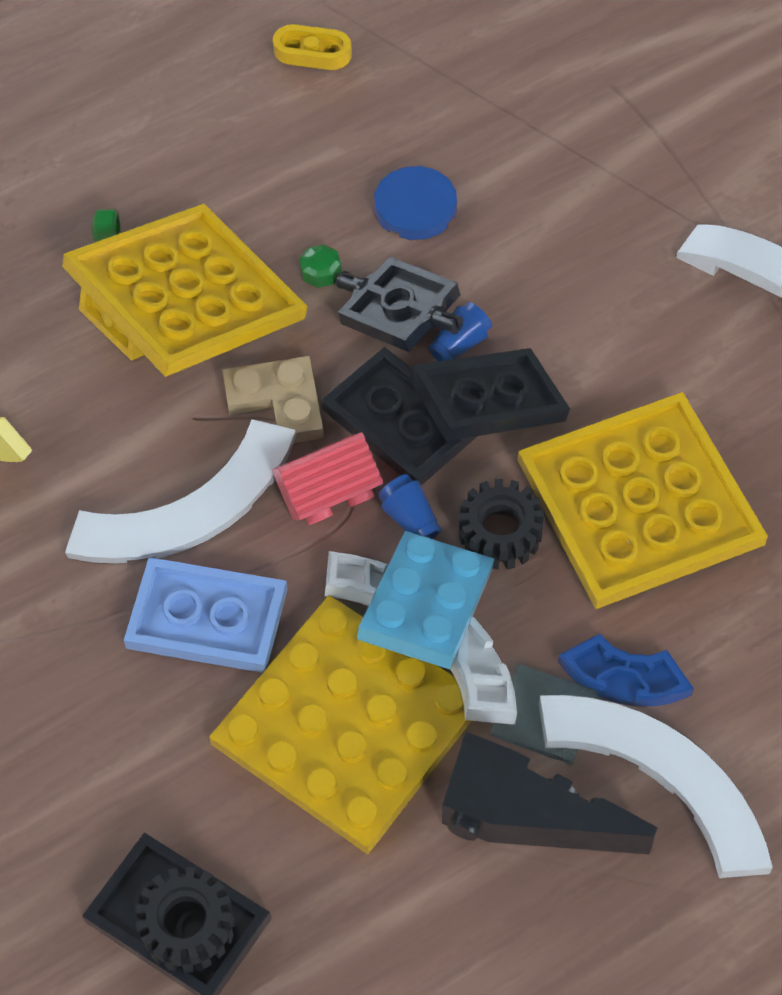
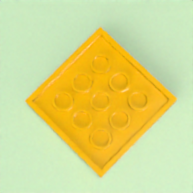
M205 204L64 253L62 267L165 377L304 320L308 308Z
M683 392L518 451V462L536 497L538 496L541 506L595 610L765 546L768 535Z
M328 595L212 732L209 739L213 747L368 855L471 721L465 720L461 691L453 675L437 665L357 640L359 625L363 617Z

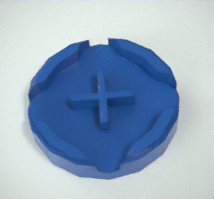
M423 166L404 167L389 173L379 182L374 193L375 216L382 228L389 233L391 229L399 233L400 238L407 240H423L441 234L448 228V223L452 218L454 220L457 213L456 189L450 179L437 170Z

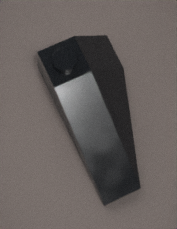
M466 732L442 804V824L447 825L448 829L456 836L471 841L479 838L491 843L650 854L658 827L604 798L596 797L588 801L580 797L578 791L571 786L573 781L560 774H556L553 779L545 778L527 768L530 758L513 749Z

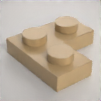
M310 356L222 369L229 415L274 409L276 425L296 430L294 443L324 438Z

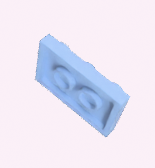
M149 557L124 637L125 647L135 651L263 673L269 664L288 590L287 581Z

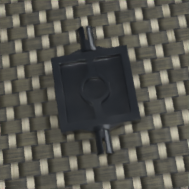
M389 257L377 271L367 277L360 278L347 271H342V275H338L337 287L353 293L349 301L338 311L341 324L406 352H410L432 327H438L456 335L463 326L462 317L446 312L461 295L457 282Z

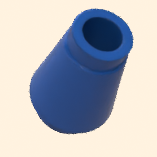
M467 302L463 307L457 306L452 314L462 317L463 326L461 330L458 331V334L454 335L441 329L433 343L428 347L429 352L437 361L456 359L488 338L487 331L492 328V322L476 304Z
M407 474L401 475L389 482L379 492L378 497L383 502L381 509L405 531L430 539H434L441 532L442 528L437 523V519L419 481H412Z

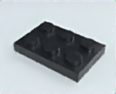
M383 347L321 399L322 410L352 435L363 433L365 441L373 453L397 473L409 475L412 481L417 480L422 486L476 437L446 441L409 379L412 368L386 347Z
M531 348L417 364L412 366L409 377L446 441L566 422L570 407Z
M144 832L82 917L85 923L194 995H219L272 919L271 914L265 908L220 881L225 887L226 894L229 895L235 917V926H232L234 936L231 944L225 942V953L219 959L216 955H213L210 958L211 966L203 969L201 963L193 965L194 972L187 973L184 972L182 966H177L175 972L168 970L162 961L160 964L156 963L149 951H146L137 931L135 922L138 921L135 913L137 903H143L140 894L145 887L150 890L154 888L152 879L160 874L163 880L169 878V869L177 867L179 874H186V866L196 867L198 875H202L204 870ZM213 876L214 882H217L219 879ZM181 902L172 907L168 912L165 921L166 929L177 937L193 936L203 927L206 920V912L197 903Z

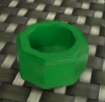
M116 208L98 209L94 213L91 226L94 243L121 233L120 217Z
M325 244L307 247L299 258L303 281L316 288L333 285L338 275L342 274L338 251Z

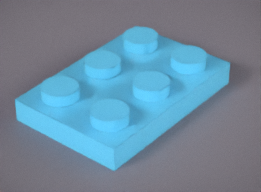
M405 531L359 625L357 640L450 669L492 572L494 558Z

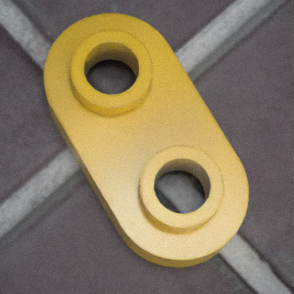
M290 24L279 28L273 35L274 55L284 64L337 70L346 66L352 57L351 40L347 34L339 30Z

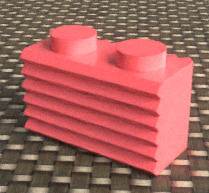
M363 433L350 435L271 469L292 520L300 521L305 518L308 525L332 516L331 507L347 500L349 507L372 499L375 497L372 489L383 484V479L376 467V462L372 457Z

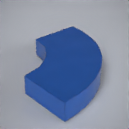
M601 634L559 654L558 663L575 682L591 693L618 704L640 707L666 705L691 696L694 689L668 650L651 655L630 654L612 646Z

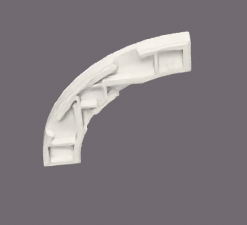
M252 419L244 439L229 462L202 487L171 504L129 514H98L79 510L65 551L67 558L112 564L127 563V560H140L155 556L158 559L188 550L213 538L244 516L267 487L273 484L275 477L271 469L285 464L296 438V430Z
M329 551L325 596L330 595L333 598L345 599L369 606L388 564L357 555ZM472 617L450 668L461 691L465 720L515 725L517 708L510 673L506 664L501 662L492 647L493 640L489 634Z
M568 695L540 696L538 704L545 748L581 749L607 756L611 753L638 765L639 770L655 779L670 793H676L694 815V821L708 843L719 878L770 874L773 866L768 848L757 820L747 802L727 774L692 741L668 725L642 712L616 703Z

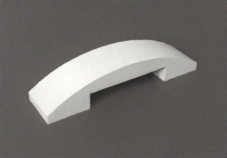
M698 224L677 252L676 258L712 276L716 274L719 268H722L782 298V247L768 240L728 227Z

